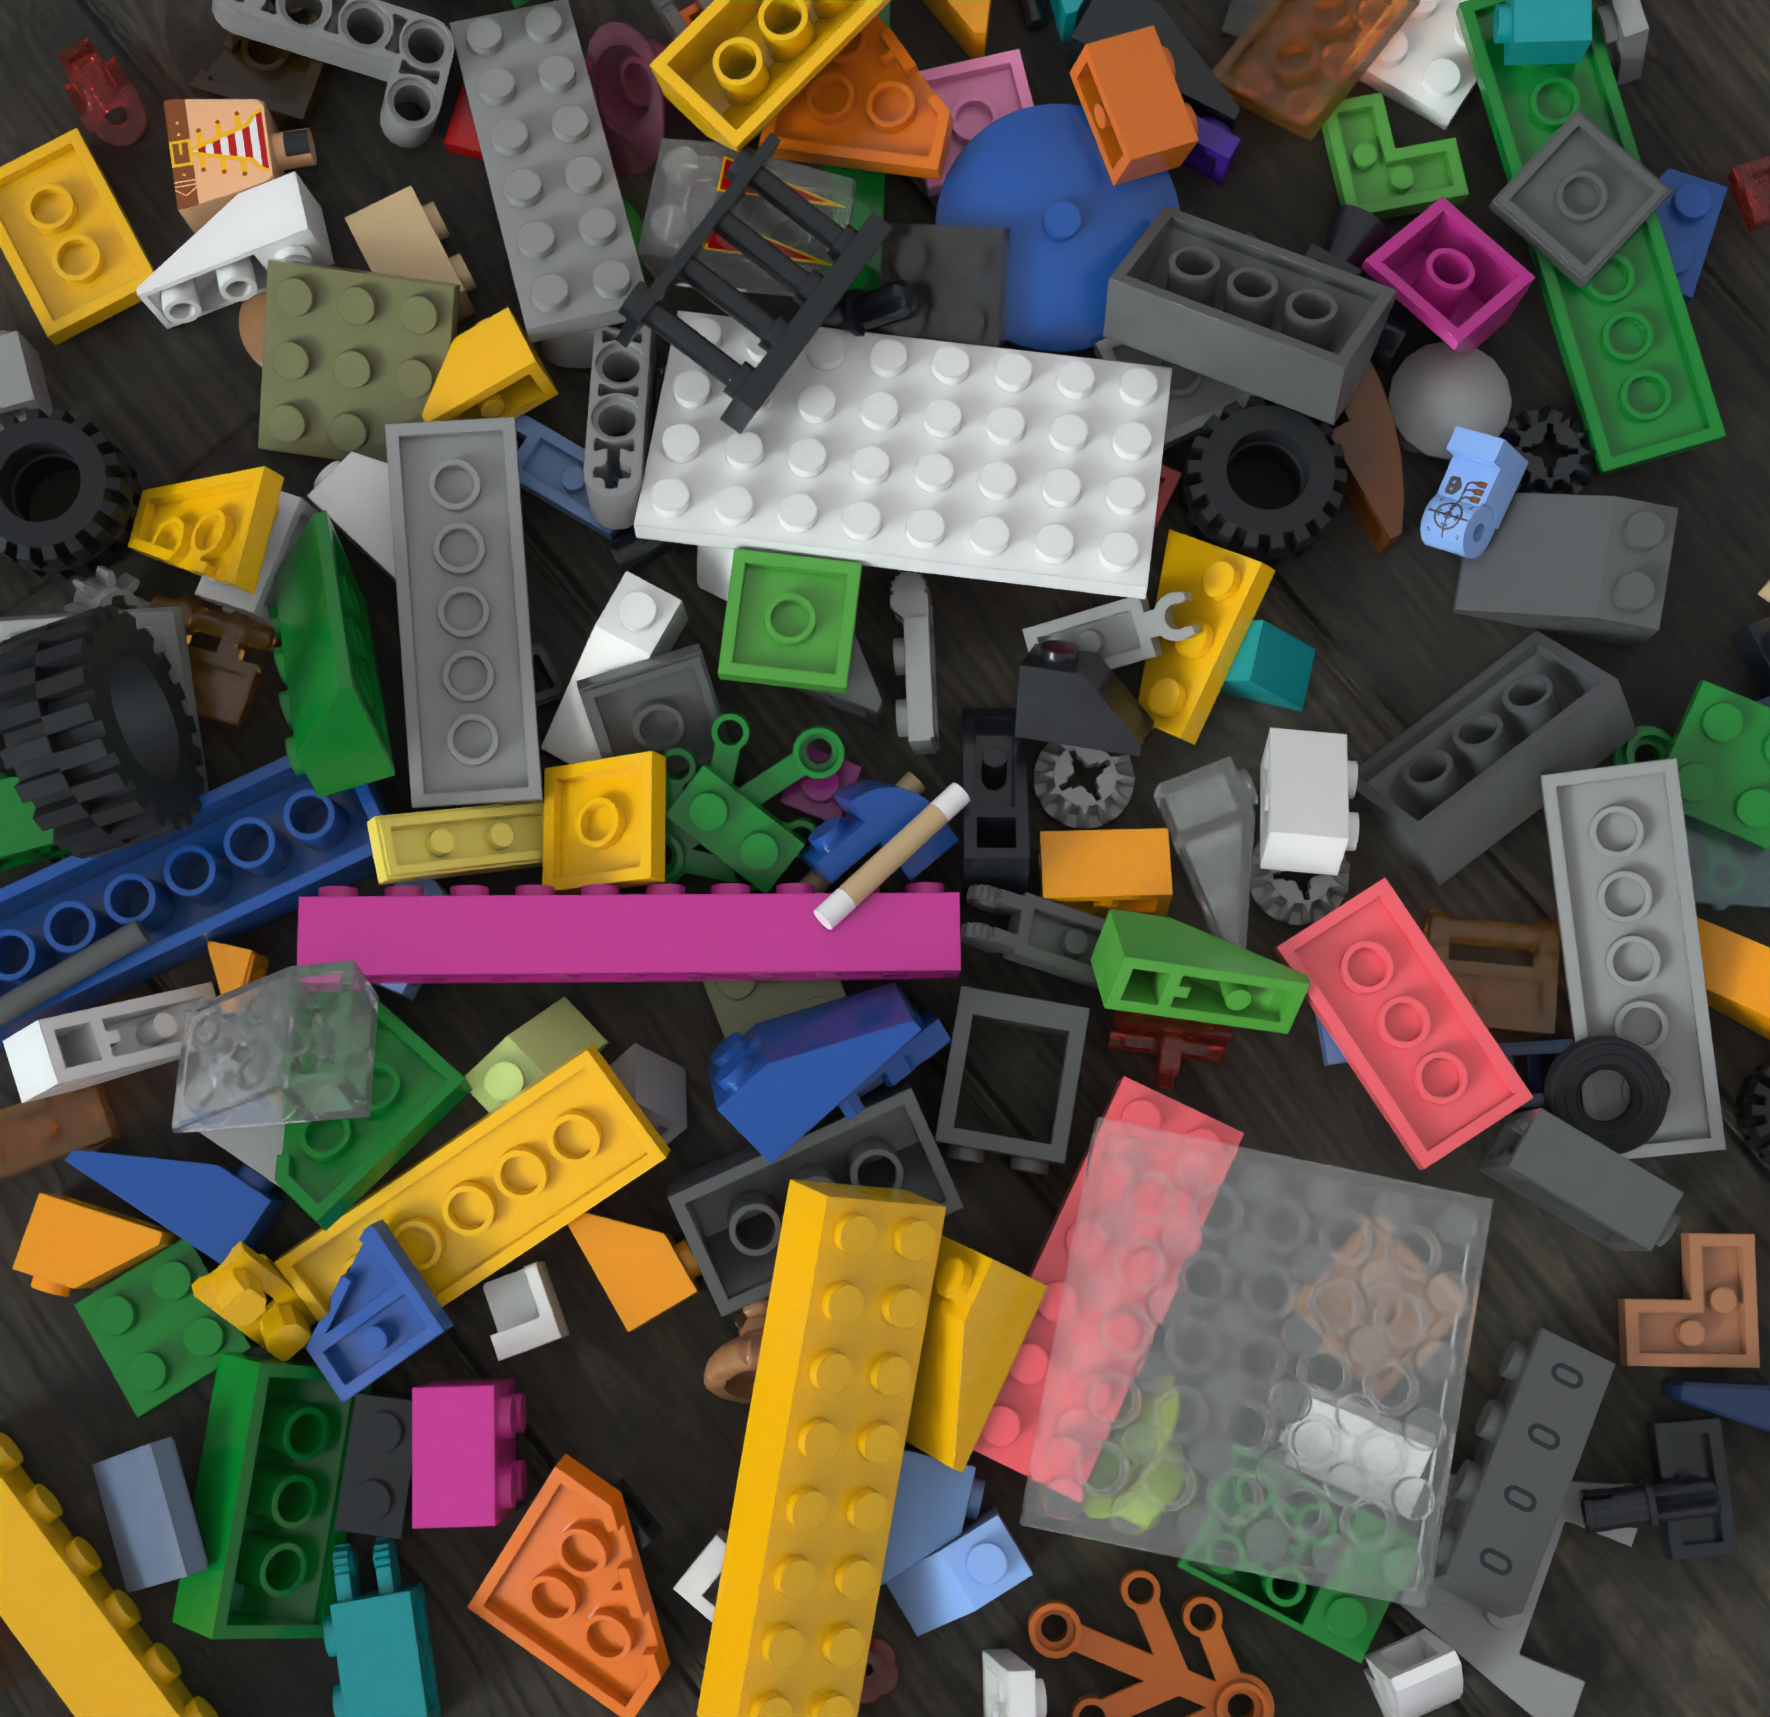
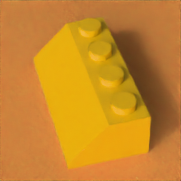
M714 0L649 66L664 96L699 130L712 140L739 152L891 0Z

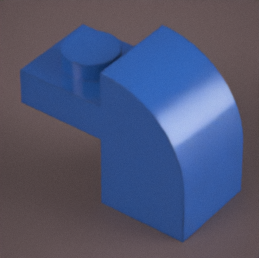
M865 780L846 785L832 794L846 815L842 818L834 816L820 824L808 838L811 844L798 855L814 875L832 883L870 850L873 849L877 853L927 807L930 802L911 790L883 781ZM945 824L893 874L912 881L957 843L959 839L948 824Z

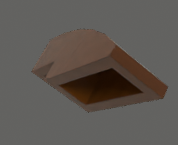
M1369 361L1358 389L1334 425L1330 424L1334 432L1329 440V444L1341 443L1345 457L1339 468L1347 469V483L1341 492L1378 556H1381L1391 550L1402 534L1404 486L1402 457L1394 418L1380 378L1371 361Z

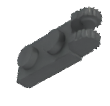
M975 884L968 887L967 904L993 915L1010 916L1008 931L997 927H990L979 922L963 923L960 927V941L963 944L984 952L1003 953L1004 959L1099 990L1090 959L1106 919L1027 892L1019 895L983 884Z

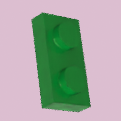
M706 762L665 814L666 818L764 894H767L806 844L804 838Z

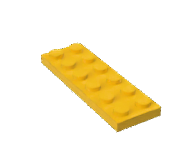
M591 1043L350 1207L326 1231L321 1227L284 1252L274 1264L319 1322L327 1316L331 1307L330 1298L341 1276L349 1272L363 1244L359 1239L364 1229L383 1219L441 1307H443L666 1159L671 1150L595 1045Z

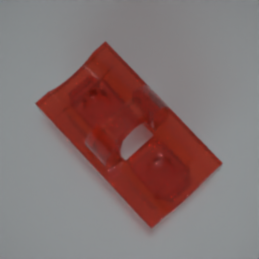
M88 36L60 51L56 56L71 83L63 88L89 133L95 131L104 142L113 146H125L138 140L147 126V116L141 105L143 100L117 58L114 56L104 62ZM123 106L127 115L126 121L121 125L112 124L105 115L112 109Z
M1115 1010L1109 1031L1108 1048L1155 1054L1154 1087L1174 1089V1080L1179 1074L1181 1058L1223 1063L1227 1044L1231 1042L1233 1037V1026Z

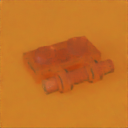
M156 594L150 608L182 606L198 716L245 729L264 670L260 666L242 661L245 651L250 646L268 652L274 649L277 636L273 627L257 623L251 617L236 611L229 615L205 608L202 600L186 595H181L178 599ZM199 631L220 637L221 641L217 653L189 645L192 636Z

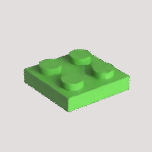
M734 549L718 667L719 679L847 694L862 577V563Z

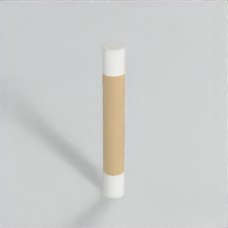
M956 783L950 784L814 910V914L820 923L829 930L836 927L970 802L966 791Z

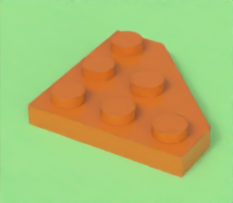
M877 14L762 129L758 147L761 146L770 133H773L781 141L772 158L942 180L954 121L951 111L938 93L932 90L890 27L887 28Z
M565 1454L552 1470L467 1608L618 1716L635 1717L670 1665V1660L622 1493L568 1454Z

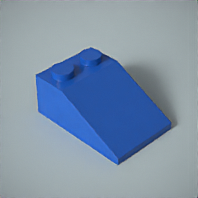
M893 982L756 1023L743 1035L739 1032L731 1034L714 1050L710 1058L712 1063L708 1066L716 1109L770 1164H773L922 1030L904 992Z

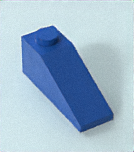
M72 1150L65 1160L220 1264L226 1259L231 1249L240 1241L255 1251L287 1203L285 1199L271 1191L275 1186L273 1182L244 1162L237 1169L233 1166Z

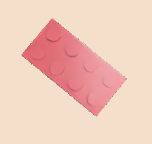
M1386 878L1378 881L1273 949L1284 966L1308 976L1311 984L1305 999L1419 1170L1426 1169L1534 1098Z

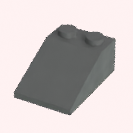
M1515 493L1498 530L1495 529L1485 551L1474 559L1462 556L1452 613L1638 648L1660 629L1679 508L1617 496Z

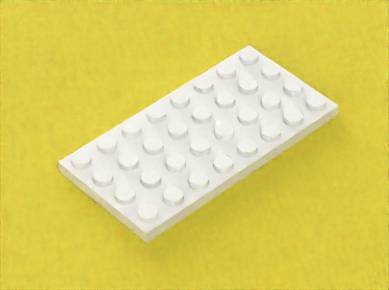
M687 311L677 312V317L740 365L747 361L756 368L767 354L766 351L758 346L761 339L730 316ZM820 327L742 433L739 434L720 420L732 401V398L723 392L726 386L671 345L634 521L636 538L733 550L743 549L858 562L865 566L1145 599L1148 587L1173 368L865 332L864 336L856 337L850 330Z

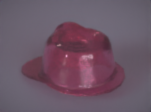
M612 21L599 27L590 39L586 57L587 69L613 167L621 174L635 176L647 171L657 160L664 141L665 118L674 107L664 96L649 66L666 47L662 45L657 37L645 38L639 31L627 23Z

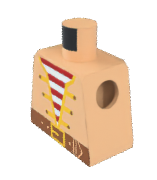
M170 99L163 101L177 208L194 233L200 230L238 193L284 176V170L317 165L316 149L310 129L303 128L279 132L274 118L263 101L258 99Z

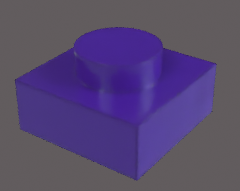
M1196 115L1199 141L1182 165L1222 185L1234 164L1241 139L1233 135L1231 130L1221 121L1208 116L1200 118Z

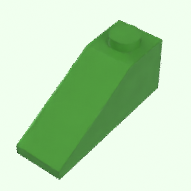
M1109 909L1090 959L1102 1002L1106 1009L1284 1034L1289 1033L1311 984L1308 976L1173 918L1117 909Z

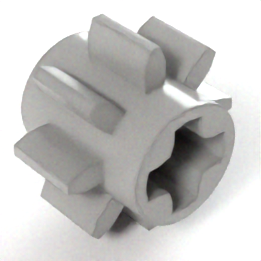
M101 565L97 566L96 577L86 581L75 578L72 581L75 588H77L74 602L65 605L64 611L68 613L84 612L107 605L117 606L118 610L152 608L150 602L133 594L140 583L137 578L124 573L116 580L113 571ZM112 597L115 598L114 604H112Z

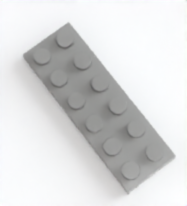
M558 0L450 22L451 33L529 343L625 322L626 318L618 313L634 287L640 281L644 283L645 281L569 1Z
M515 417L385 424L412 808L419 810L543 801Z
M1677 758L1540 775L1574 1043L1584 1038L1599 1035L1615 1036L1633 1042L1647 1051L1658 1063L1667 1085V1110L1659 1129L1642 1146L1620 1155L1626 1159L1726 1150ZM1600 1070L1591 1074L1584 1081L1580 1091L1584 1111L1596 1120L1607 1121L1620 1116L1626 1110L1630 1101V1088L1627 1081L1620 1073L1613 1070Z

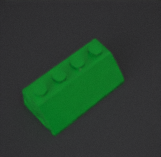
M324 510L312 515L275 574L274 584L277 603L268 606L272 627L278 640L282 642V646L274 648V658L281 679L288 686V690L279 693V700L285 720L294 733L293 736L285 738L286 752L294 773L297 776L307 774L318 798L395 776L367 600L329 515Z
M219 1353L193 1500V1510L209 1565H207V1570L180 1578L172 1619L173 1623L210 1639L324 1638V1618L331 1615L330 1604L334 1603L337 1598L332 1553L335 1545L345 1544L347 1532L334 1530L355 1396L342 1404L315 1362L289 1359L282 1362L275 1356ZM372 1384L369 1385L368 1387H366V1388H365L364 1390H362V1391H366V1390L372 1389Z

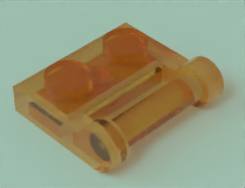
M1427 910L1423 934L1488 1030L1537 1035L1555 1034L1560 945L1558 921L1536 919L1534 925L1451 918L1449 911ZM1449 943L1531 950L1533 967L1448 959Z

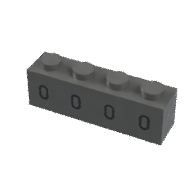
M1540 1328L1524 1337L1521 1341L1514 1339L1502 1358L1498 1371L1500 1376L1506 1378L1497 1400L1490 1399L1487 1402L1476 1424L1475 1435L1481 1437L1482 1440L1473 1461L1467 1459L1462 1464L1453 1482L1451 1496L1458 1499L1451 1519L1449 1523L1442 1521L1429 1543L1426 1557L1433 1561V1565L1426 1581L1499 1618L1523 1612L1616 1364L1544 1328Z

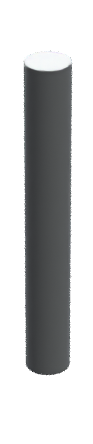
M135 919L0 997V1027L150 942L149 935L139 920Z

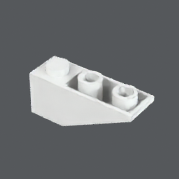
M295 171L238 193L136 288L137 296L167 329H170L180 324L194 321L198 317L236 302L248 300L254 295L266 291L268 260L278 258L331 266L334 264L322 208Z

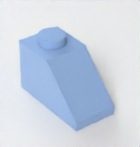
M994 1506L978 1516L977 1521L972 1520L964 1525L960 1536L886 1582V1585L918 1637L978 1610L1032 1576L1033 1572L1029 1562Z

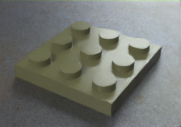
M278 258L268 260L258 448L341 461L352 451L388 463L385 424L424 422L421 414L453 338L457 337L461 284Z

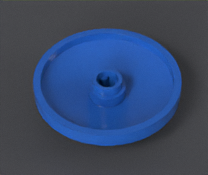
M1072 104L1036 105L1007 114L989 124L956 157L943 183L936 208L934 223L936 257L946 287L954 301L977 327L992 338L1017 350L1067 356L1093 351L1095 343L1106 338L1103 337L1109 277L1166 205L1180 211L1179 201L1168 171L1113 186L1082 106Z

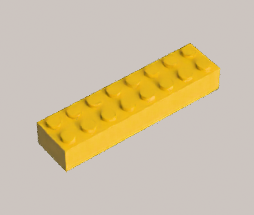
M790 1179L698 1703V1717L858 1716L946 1206L902 1189Z

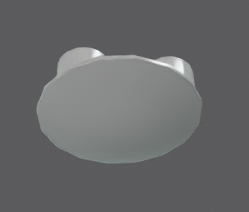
M1445 342L1425 345L1407 356L1392 376L1387 399L1401 446L1409 452H1421L1426 456L1451 461L1453 455L1446 448L1456 426L1499 437L1508 424L1512 404L1508 380L1494 359L1477 348L1470 354L1455 351Z

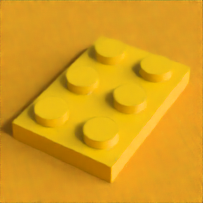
M78 128L0 167V247L43 330L55 346L142 301L137 296L136 288L155 269L87 141Z

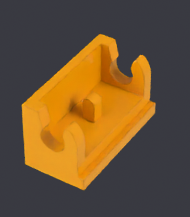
M1168 828L1040 831V854H1038L1039 897L1100 918H1106L1109 909L1167 916L1173 895Z

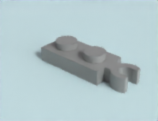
M1179 591L1164 595L1158 600L1153 610L1150 609L1147 595L1145 599L1125 598L1022 630L1028 652H1030L1035 644H1042L1049 640H1065L1077 644L1079 650L1098 653L1112 670L1163 655L1159 636L1170 641H1183L1197 636L1201 632L1200 624L1181 628L1173 622L1172 611L1174 607L1179 603H1185L1193 599L1191 592Z

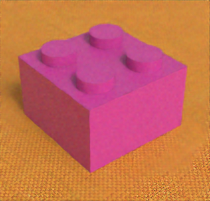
M515 1378L437 1380L412 1388V1529L496 1526L516 1512V1501H525L527 1468L525 1460H516V1433L525 1432L527 1408L525 1394L515 1393Z

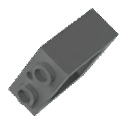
M961 986L935 1135L936 1144L947 1146L946 1158L984 1164L985 1152L1011 1157L1009 1169L1040 1175H1048L1049 1164L1060 1166L1065 1164L1090 1008ZM972 1020L1067 1037L1049 1144L954 1128Z
M1542 1108L1509 1114L1478 1168L1482 1173L1613 1251L1651 1252L1655 1245L1661 1247L1670 1239L1681 1218V1213L1675 1210L1684 1192Z

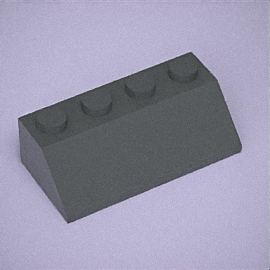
M1165 205L1109 277L1103 337L1334 425L1362 381L1394 304L1397 290Z
M1535 631L1359 765L1354 799L1401 858L1436 885L1441 886L1544 806L1540 775L1594 768L1638 733L1617 678L1539 631Z
M905 1077L894 1086L888 1087L885 1084L860 1097L859 1099L865 1109L850 1120H847L839 1106H836L773 1164H770L751 1144L668 1182L667 1198L721 1317L770 1295L790 1179L907 1190L946 1206L945 1216L964 1208L913 1090Z

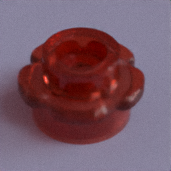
M880 1637L871 1638L867 1663L872 1665L873 1672L868 1676H864L860 1699L861 1704L876 1702L881 1694H890L898 1683L899 1668L894 1663L896 1652L890 1643Z

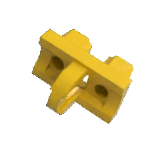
M242 1241L238 1242L231 1249L219 1267L211 1273L199 1277L191 1285L193 1294L197 1299L282 1362L291 1359L309 1342L312 1336L310 1327L317 1322L316 1318L274 1262L264 1254H257ZM265 1293H267L269 1296L273 1298V1300L267 1305Z

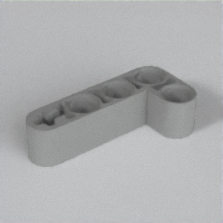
M212 0V11L216 21L233 34L388 82L380 112V125L384 135L392 143L404 148L422 146L430 139L440 111L454 54L453 36L443 22L381 0H276L274 14L266 12L269 0H244V2ZM297 7L307 8L317 16L318 20L308 25L299 24L293 21L287 12ZM358 26L367 27L378 36L379 40L372 44H362L354 40L348 31ZM418 45L426 46L436 53L439 60L430 64L422 63L410 54L409 49ZM402 102L413 103L421 108L425 117L418 121L406 120L396 112L395 106Z
M625 322L540 341L543 354L548 361L556 366L592 368L583 473L592 516L597 523L605 528L615 530L629 528L634 525L651 443L658 347L656 333L645 324L627 348L617 342L616 339ZM621 379H631L627 382H616ZM617 432L628 433L624 436L619 437L610 436ZM612 474L622 475L623 479L619 480L618 487L613 489L614 480Z

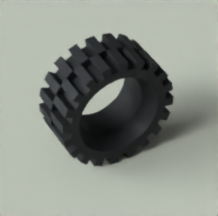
M112 605L99 606L11 636V638L0 643V734L3 735L7 749L0 751L1 758L6 769L14 767L20 780L14 788L22 803L32 801L36 808L32 819L42 831L53 828V843L62 850L72 848L73 856L81 859L87 857L92 859L189 827L194 823L192 816L198 815L202 807V803L196 795L204 793V778L196 771L197 766L203 765L201 748L193 744L191 734L196 733L197 729L193 715H186L181 703L182 700L186 699L180 682L173 684L168 674L172 666L164 652L158 654L154 652V638L146 628L137 630L136 618L127 611L119 613L118 607Z

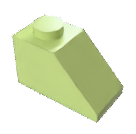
M564 996L506 1036L464 1077L473 1089L470 1093L490 1113L591 1043L601 1052L609 1042Z

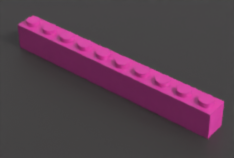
M936 882L907 884L906 893H880L879 886L832 930L823 926L814 914V910L832 893H815V885L807 883L779 884L776 886V894H750L749 885L738 883L712 885L711 894H685V886L653 884L646 886V894L620 895V887L609 884L584 885L581 887V895H555V888L548 885H520L515 888V895H489L490 889L485 886L457 885L450 887V896H424V888L408 885L385 887L384 896H358L359 889L354 887L324 886L318 889L317 897H299L296 975L309 985L957 980L961 972L960 892L944 893V884Z

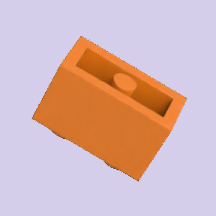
M1154 25L1088 43L1084 46L1069 74L1113 186L1180 167L1199 141L1197 136L1198 122L1193 108L1183 101L1175 80L1176 69L1173 56L1167 47L1161 45Z

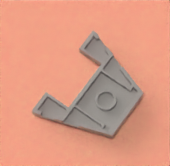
M1436 1472L1414 1536L1420 1539L1392 1598L1442 1641L1452 1647L1456 1653L1532 1717H1573L1585 1681L1577 1676L1520 1654V1650L1564 1523L1570 1522L1585 1528L1580 1508L1579 1491L1583 1489L1623 1487L1624 1485H1632V1483L1614 1484L1572 1480L1523 1612L1499 1618L1426 1581L1433 1565V1561L1426 1557L1429 1543L1442 1521L1449 1523L1458 1499L1451 1496L1452 1485L1457 1473ZM1638 1528L1614 1529L1597 1533L1632 1547Z

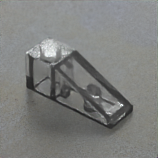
M1231 756L1159 783L1153 796L1166 828H1168L1169 835L1210 934L1246 949L1255 813L1252 806L1258 804V796L1249 773L1246 769L1237 771Z

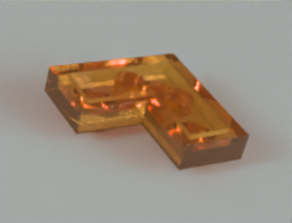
M99 1083L83 1089L26 1103L20 1102L1 1109L0 1182L67 1158L72 1150L86 1151L120 1138L103 1084Z

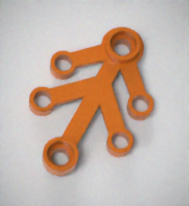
M1136 1567L1125 1572L1119 1583V1591L1125 1604L1135 1610L1152 1653L1081 1624L1074 1608L1061 1600L1050 1599L1043 1601L1032 1610L1029 1616L1028 1634L1032 1645L1040 1654L1048 1658L1057 1659L1066 1657L1074 1651L1140 1679V1681L1104 1697L1096 1694H1084L1078 1697L1071 1707L1070 1717H1079L1081 1710L1088 1705L1100 1707L1103 1710V1717H1132L1178 1696L1204 1706L1184 1717H1235L1229 1714L1228 1703L1236 1694H1245L1251 1699L1250 1711L1242 1717H1274V1699L1269 1688L1257 1676L1239 1670L1221 1627L1223 1622L1222 1610L1211 1596L1203 1593L1189 1596L1182 1604L1180 1614L1187 1630L1194 1636L1199 1637L1215 1680L1187 1668L1159 1601L1161 1595L1159 1581L1151 1571L1145 1568ZM1142 1577L1151 1582L1152 1592L1146 1600L1135 1601L1129 1597L1128 1586L1135 1578ZM1197 1604H1208L1213 1609V1619L1210 1624L1205 1627L1192 1625L1190 1612ZM1049 1615H1060L1066 1621V1630L1058 1638H1049L1041 1631L1042 1622Z

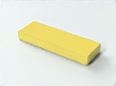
M544 800L374 816L367 821L378 884L386 885L543 867Z

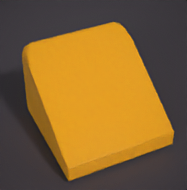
M208 941L207 947L225 1010L229 1013L252 1019L256 1015L270 961L268 957L253 950Z

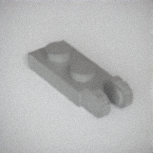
M900 571V575H895V580L891 581L892 588H890L892 593L890 595L891 610L895 613L896 621L904 627V637L893 639L896 676L906 675L907 698L896 699L897 732L899 737H908V742L915 755L937 754V750H940L935 632L933 606L931 604L933 600L930 596L931 592L928 586H926L927 581L923 579L922 574H917L914 571H906L904 573Z

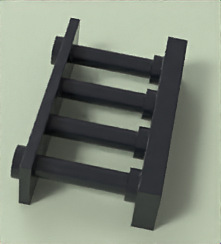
M773 133L768 135L756 152L748 145L742 149L724 176L732 182L652 286L649 287L640 281L618 311V313L626 318V321L616 341L625 348H627L645 324L726 386L723 392L732 398V401L720 420L739 434L742 433L893 228L872 212L859 231L849 224L844 229L770 172L766 166L781 141ZM749 189H752L829 249L826 255L835 263L825 276L816 269L809 273L731 213ZM715 233L795 294L792 300L801 308L791 322L781 314L777 319L696 258ZM680 278L761 339L758 346L766 351L767 354L756 368L747 361L740 365L661 304Z

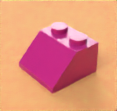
M1443 196L1366 258L1361 266L1379 284L1396 289V299L1453 350L1467 354L1472 353L1508 321L1536 278Z

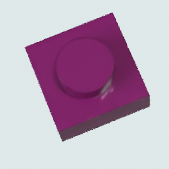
M807 746L809 756L816 761H824L831 756ZM843 760L839 770L830 777L814 779L805 775L785 788L780 799V806L822 823L834 816L842 818L845 815V811L832 794L846 785L858 782L862 774V767Z

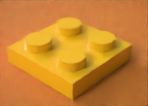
M647 751L545 768L542 885L554 887L555 895L581 894L582 886L591 884L616 885L621 889L665 883V756L654 751Z

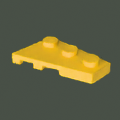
M266 466L143 490L128 547L149 558L255 595L271 528L279 512L278 500L284 477Z
M1171 529L1168 532L1156 603L1164 595L1172 592H1191L1193 599L1177 604L1172 611V619L1181 628L1200 624L1201 632L1197 636L1183 641H1170L1162 636L1158 637L1163 655L1145 660L1138 702L1153 719L1154 728L1195 745L1276 570L1263 562Z

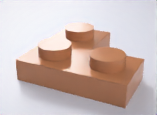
M1681 1233L1683 1299L1618 1298L1620 1365L1760 1368L1755 1234Z

